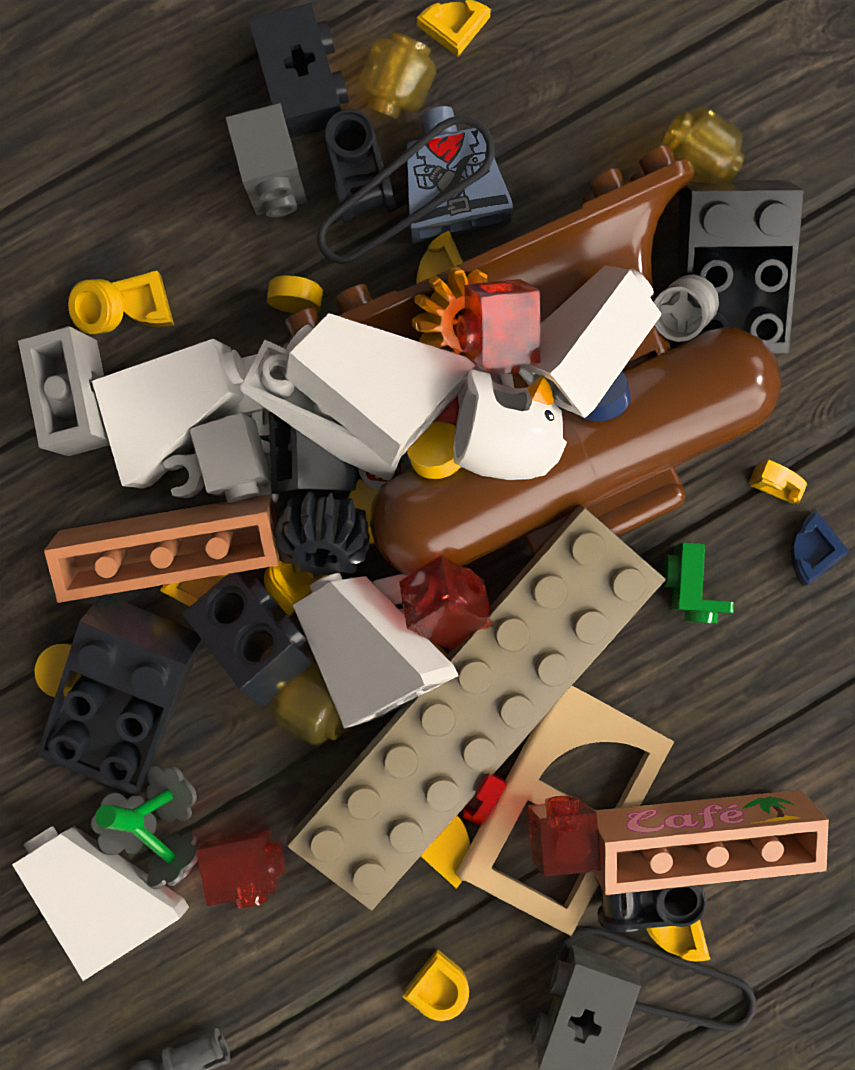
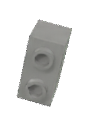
M70 326L19 340L18 343L39 448L71 456L109 446V439L92 384L93 380L104 377L97 340Z

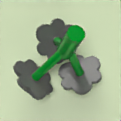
M156 764L150 767L147 773L150 785L146 788V794L149 800L145 802L139 796H132L127 800L121 794H109L103 799L101 807L93 817L91 828L95 833L100 834L98 846L104 854L116 855L123 849L129 854H135L141 850L143 843L156 854L148 862V868L151 871L147 878V884L153 889H160L166 884L174 886L185 878L197 863L200 851L195 846L197 838L192 833H186L182 837L177 833L171 834L163 842L153 835L157 822L151 814L152 811L156 810L159 817L168 823L176 819L186 821L191 818L192 810L190 806L195 804L197 799L194 787L182 775L179 768L171 766L166 769L163 765Z

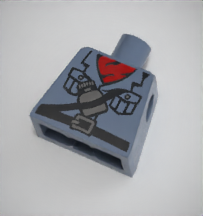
M441 106L424 112L421 117L425 134L438 123L454 117L453 109L448 106ZM453 125L439 133L407 160L410 215L476 172L483 164L486 157V142L477 129L457 131L456 125ZM418 140L409 142L407 144V149L410 148ZM493 158L489 170L479 180L410 225L412 244L436 239L448 230L452 236L510 223L513 204L495 158Z

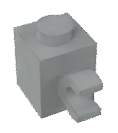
M242 412L190 428L196 453L186 456L174 455L163 462L165 469L173 471L185 467L189 472V479L185 485L171 489L172 496L179 498H191L197 495L205 484L207 493L219 497L226 496L228 503L238 502L257 496L259 494L257 486L271 482V474L256 421Z

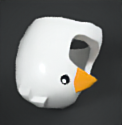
M470 369L466 378L467 386L456 422L453 445L454 463L481 476L506 480L532 479L546 475L560 460L567 443L563 439L562 411L554 403L552 388L546 378L541 376L527 388L518 389L494 383L491 381L489 373Z

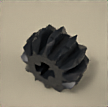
M307 492L304 500L297 498L289 499L286 509L280 512V519L276 521L274 536L277 538L276 547L279 551V561L285 564H292L294 573L305 571L312 573L314 579L319 575L329 576L340 573V571L354 573L358 563L365 561L370 540L366 511L354 508L352 498L337 500L333 498L331 492L326 497H317L312 492Z

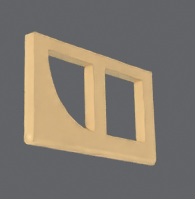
M574 686L567 690L531 731L505 780L506 787L487 818L481 824L455 873L460 880L467 881L570 936H572L599 885L595 880V874L588 860L564 905L492 867L527 800L588 832V811H594L595 809L539 780L546 768L565 752L589 743L617 742L640 748L645 753L615 808L640 806L674 743L673 740Z

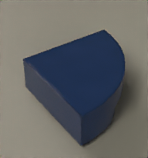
M816 509L810 511L801 520L792 539V564L803 586L812 583L850 552Z

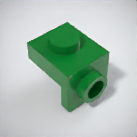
M680 543L674 545L673 555L666 554L663 564V577L666 579L663 582V586L671 587L669 610L685 611V622L718 624V613H734V602L702 600L705 544Z

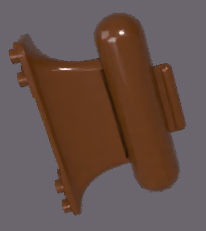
M669 145L656 148L639 160L642 169L630 177V183L626 184L619 168L608 170L589 182L592 192L582 198L583 205L581 209L454 266L462 269L466 277L473 270H480L487 275V284L496 283L501 286L505 294L499 303L509 307L512 314L511 317L497 323L499 327L507 332L508 339L497 340L492 338L488 343L493 349V358H485L478 351H475L474 362L507 358L506 356L605 265L623 269H635L644 276L653 289L651 253L658 219L664 208L682 194L693 178L694 169L688 159L676 161ZM450 269L435 276L447 285ZM428 278L400 292L393 290L373 300L366 285L360 284L343 291L335 300L339 306V317L419 342L424 332L417 331L412 326L411 319L426 311L415 303V296L424 294L431 297L435 291L430 287ZM654 290L653 295L650 297L653 302L655 301ZM315 308L301 310L284 321L291 338L284 344V349H287L292 338L305 325L309 324L312 328H315L321 322ZM464 308L459 310L454 317L459 321L458 326L464 324L468 319L463 314L464 311H467ZM653 326L622 369V372L627 377L631 393L630 404L622 414L607 421L594 422L585 420L579 415L559 407L562 411L563 439L567 443L560 460L546 475L532 479L506 480L481 476L461 467L450 476L440 479H428L420 476L411 467L396 474L392 479L384 483L379 488L371 504L370 528L375 546L386 562L404 575L427 579L444 575L523 537L534 557L579 505L586 508L616 536L667 514L682 506L686 498L685 489L674 467L755 430L770 418L778 402L781 388V378L776 357L761 338L738 328L722 327L708 330L672 347L669 339L661 335L656 327ZM510 362L514 388H527L529 385Z

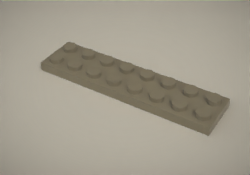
M579 505L446 656L454 665L458 676L403 705L287 837V847L372 911L473 798L484 775L489 773L493 775L666 579L586 508Z

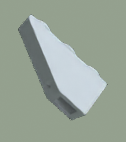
M264 340L241 386V391L338 459L387 481L392 479L401 457L391 467L288 381L285 375L289 354L286 352V349Z

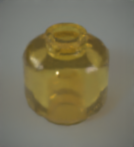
M392 32L390 39H377L372 46L359 78L360 88L372 96L368 106L394 119L398 118L401 110L409 113L419 111L423 106L437 71L436 64L429 58L431 49L397 32Z
M707 107L696 108L691 113L682 111L669 126L661 143V146H670L676 161L684 159L690 161L694 169L692 182L718 183L720 180L730 181L737 174L744 161V154L740 152L743 138L740 129Z
M314 663L303 673L287 682L278 695L272 699L275 701L273 708L275 722L283 729L310 744H320L329 738L336 740L346 730L319 666Z

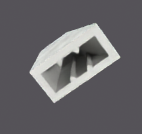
M605 265L506 357L529 386L539 377L544 376L551 385L554 403L585 418L595 409L661 316V312L650 298L653 295V289L644 276L635 269H623Z
M329 313L315 328H312L309 324L305 325L292 338L286 349L289 359L285 378L392 467L464 389L470 369L473 370L475 364L467 357Z
M211 339L92 381L122 486L142 489L152 486L168 471L163 463L166 459L174 455H185L194 447L190 428L224 418L244 398L240 383L244 382L246 371L241 357L236 350L231 351L229 346Z
M336 573L323 577L310 585L312 591L310 595L293 605L344 728L378 719L458 676L454 665L366 576L342 579L341 574Z
M53 826L26 842L24 847L29 854L12 864L83 981L179 920L189 908L181 896L166 886L160 889L151 888L147 884L148 874L118 854H104L98 846V841L76 826L59 835Z

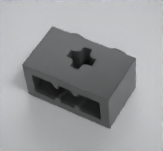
M281 103L226 117L242 182L256 216L265 213L268 217L285 216L294 212L297 209V205L307 203Z
M574 945L571 946L566 962L557 961L549 985V993L554 995L548 1014L539 1013L531 1037V1046L537 1047L539 1070H612L641 988L635 966ZM584 1009L591 1010L592 1014L584 1013L582 1016ZM581 1016H582L580 1022H579V1021H576V1020H573V1017H581Z

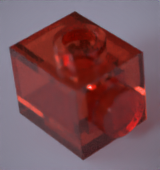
M522 279L464 284L465 315H460L457 321V335L461 350L466 351V354L491 374H513L521 370L522 364L540 363V291Z
M442 555L399 581L406 628L450 651L477 630L488 629L494 626L493 621L489 618L491 611L484 579L477 576L469 568H463Z
M554 796L546 798L545 804L528 805L532 861L544 876L601 871L597 813L582 800L579 801L577 796Z
M269 829L206 841L196 850L207 906L234 901L236 909H243L263 904L268 901L267 894L274 893L279 884L278 876L286 874L282 845L280 841H271Z

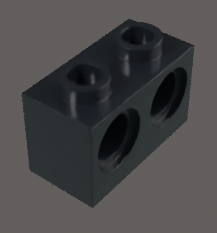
M236 572L229 573L185 610L183 615L238 689L264 707L313 664V661L301 648V645L307 641V638L287 615L283 616L280 620L271 610L278 602L268 593L265 586L257 578L249 584ZM242 611L240 617L233 622L235 616ZM273 646L269 656L261 661L263 653Z

